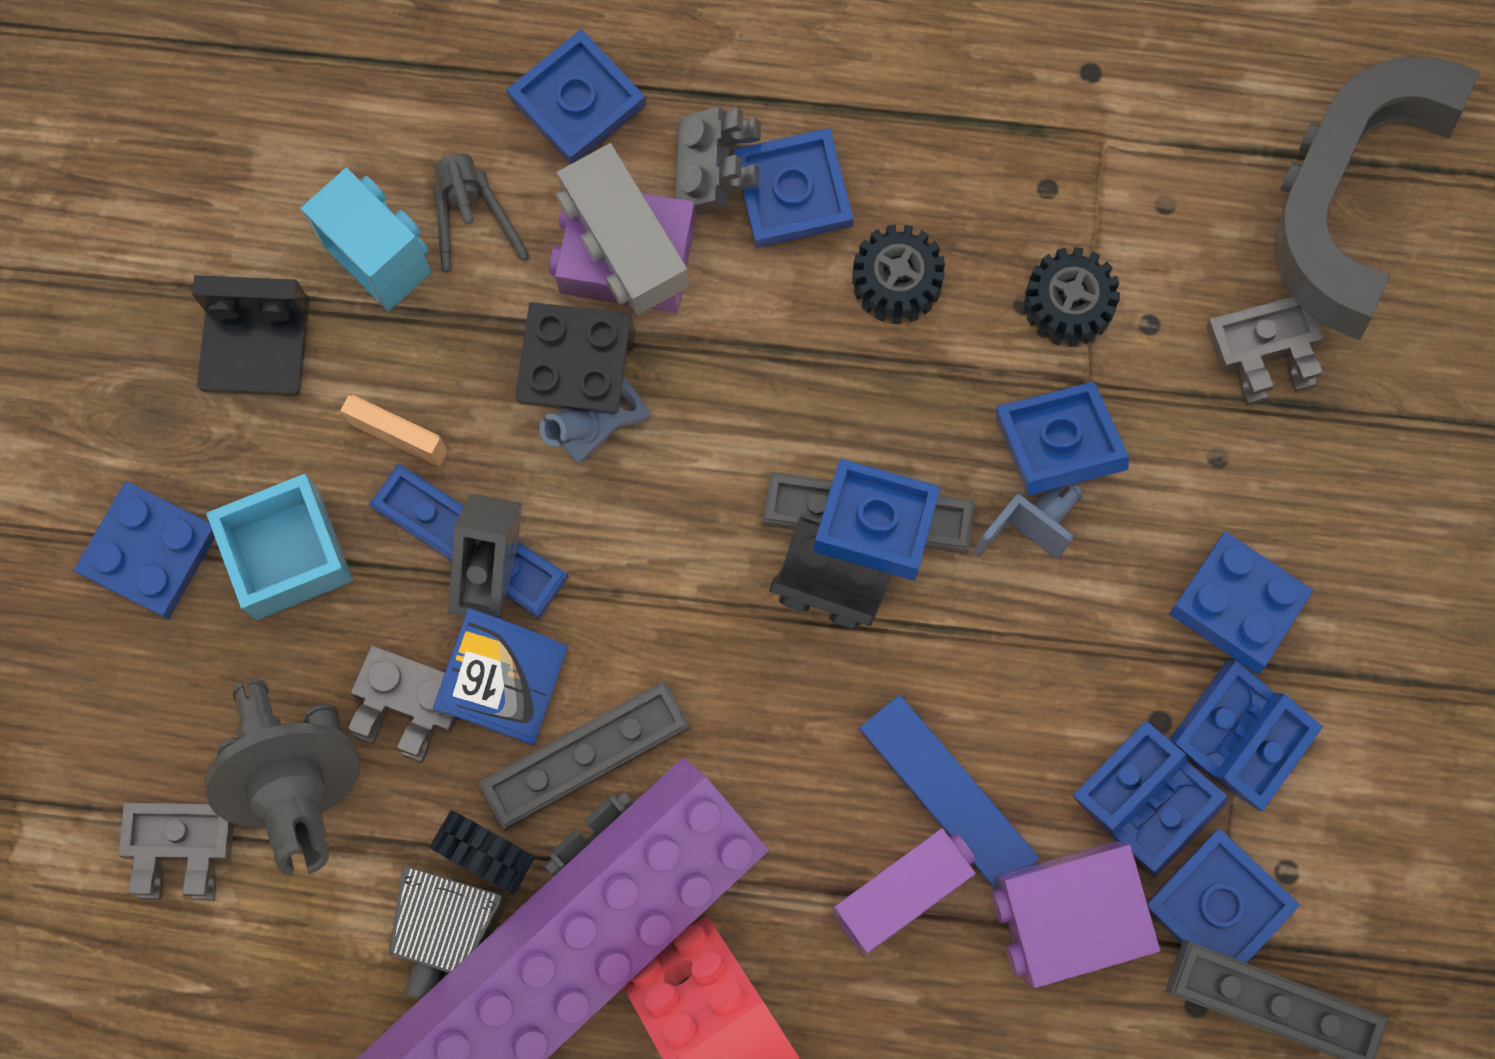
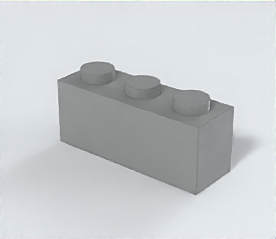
M611 143L557 171L561 191L555 194L557 201L568 220L571 221L578 218L586 233L580 235V238L593 262L596 263L602 259L610 271L611 275L606 277L605 280L619 305L628 302L635 315L638 316L690 287L687 267Z

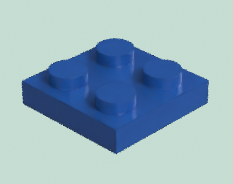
M582 29L506 89L508 98L570 164L583 158L647 105L646 96Z
M830 128L733 149V155H738L742 158V167L755 165L760 168L759 187L741 190L755 248L853 227V215Z
M1095 382L996 406L997 423L1028 496L1118 473L1129 468V455Z
M840 458L812 552L915 581L940 486Z
M125 481L73 571L169 620L214 541L215 536L209 522Z
M1225 531L1169 615L1256 674H1259L1266 667L1312 594L1313 589Z
M1220 828L1214 830L1147 902L1149 913L1181 944L1184 939L1244 963H1247L1300 906L1289 893Z

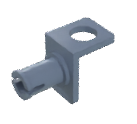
M624 377L621 395L629 402L631 411L620 407L617 414L563 409L560 413L545 415L547 419L543 418L540 421L539 431L542 440L551 447L564 445L575 462H582L618 427L646 421L651 416V413L632 385Z
M1076 483L1073 484L1063 497H1060V495L1064 491L1065 486L1045 491L1034 505L1017 493L981 537L973 553L980 557L1003 528L1010 523L1054 558L1059 559L1073 539V535L1059 525V523L1075 503L1082 498L1083 493Z

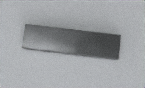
M770 472L763 526L795 530L800 517L821 523L833 481ZM938 495L924 548L967 554L969 551L975 500Z
M663 681L478 783L502 829L506 831L691 728L667 683Z
M1184 939L1165 992L1339 1059H1375L1389 1019Z

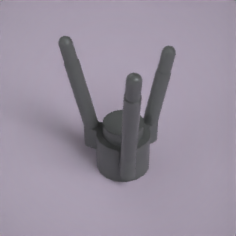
M454 154L438 161L434 168L438 184L433 187V191L437 201L442 270L444 272L451 270L448 202L452 206L459 207L465 224H471L473 222V215L470 204L477 200L478 192L483 196L519 258L523 261L527 260L529 254L492 192L486 173L483 171L476 172L472 157L467 154Z

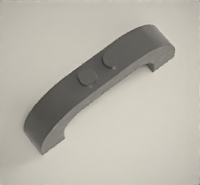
M1404 57L1384 61L1361 71L1339 90L1332 100L1321 125L1313 122L1310 123L1299 148V151L1307 153L1303 164L1300 165L1292 162L1280 189L1289 193L1277 224L1275 253L1280 274L1289 292L1310 315L1321 323L1347 336L1361 340L1390 278L1389 274L1348 257L1335 244L1328 229V208L1358 143L1370 131L1393 123L1416 125L1450 138L1478 78L1479 71L1451 61L1430 57Z

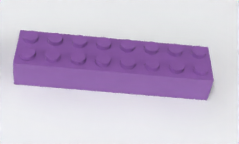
M683 757L356 1059H547L760 860L769 849L707 777Z

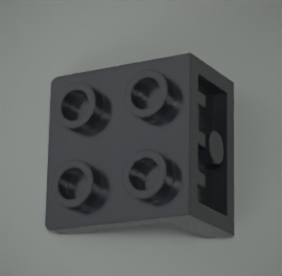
M194 275L192 295L205 311L197 381L198 388L202 392L298 396L301 390L310 301L298 281L294 279Z
M529 302L515 395L517 402L525 405L617 414L620 408L627 351H633L635 328L632 314Z
M800 517L783 568L772 580L769 591L780 595L778 601L792 609L809 611L810 606L830 612L829 619L841 626L852 629H859L861 624L871 626L882 603L891 574L812 552L820 523Z

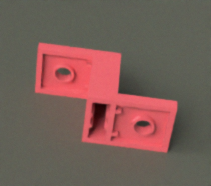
M705 916L695 924L689 925L623 987L662 1059H800L708 916ZM689 977L685 982L678 985L682 980Z

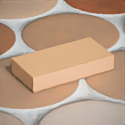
M348 395L340 410L351 426L439 468L448 453L439 435L355 395Z

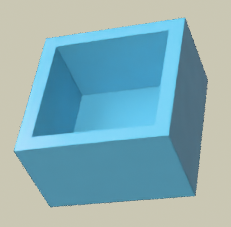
M346 167L300 209L321 245L389 312L432 273L425 257L429 249L418 237L421 234L420 229L406 213L399 210L394 215L384 203L387 198L381 189L368 176H364L359 180Z
M306 473L206 513L240 607L256 621L354 582L320 491Z

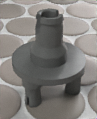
M248 679L247 684L250 697H246L242 682L238 683L232 691L241 722L237 730L239 738L226 740L218 747V756L209 766L205 776L207 800L211 809L228 822L247 827H266L270 845L274 852V861L283 874L289 876L293 874L294 866L291 856L300 852V849L303 851L308 873L311 874L325 866L329 860V843L326 841V830L321 813L339 802L354 786L360 771L357 751L351 739L341 730L338 719L339 714L335 706L329 704L317 705L305 713V723L281 725L280 719L273 716L267 683L260 679Z

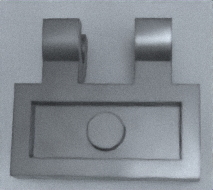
M719 106L679 117L676 199L693 201L695 203V213L699 214L727 207L728 192L759 187L760 168L755 165L742 167L741 157L738 155L729 156V146L761 140V121L756 118L743 121V110L740 108L724 110Z
M1294 297L1209 319L1206 328L1222 372L1238 369L1240 388L1246 406L1266 401L1268 398L1266 391L1272 390L1274 387L1263 361L1286 355L1289 378L1295 393L1314 388L1316 385L1315 378L1320 377L1323 373L1312 348L1320 346L1324 336L1317 319L1310 315Z
M371 645L351 691L354 698L364 702L355 712L348 728L349 732L354 733V738L374 745L387 711L410 718L412 722L405 729L397 749L403 751L402 755L404 757L423 763L436 728L451 734L457 718L433 711V705L445 672Z
M124 803L118 856L123 859L134 860L129 894L138 895L139 899L162 900L163 872L161 860H187L183 895L191 896L192 900L215 901L216 873L214 861L231 860L234 823L219 817L209 804Z

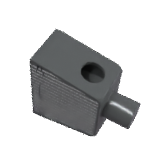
M404 865L390 943L391 955L414 962L403 994L418 999L423 998L442 980L444 972L450 973L494 932L509 899L490 891Z

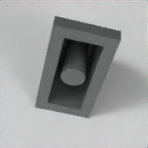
M470 494L454 525L448 605L449 614L465 617L468 608L499 619L502 618L518 549L522 503Z

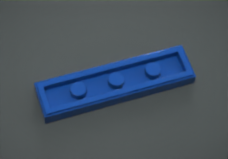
M398 463L371 500L369 506L452 561L454 525L464 505ZM518 542L517 554L506 598L540 619L569 578L568 574Z
M900 694L859 728L860 733L939 826L944 829L947 835L951 837L957 833L965 841L976 858L972 865L995 891L998 890L995 880L996 875L1031 866L1040 858Z

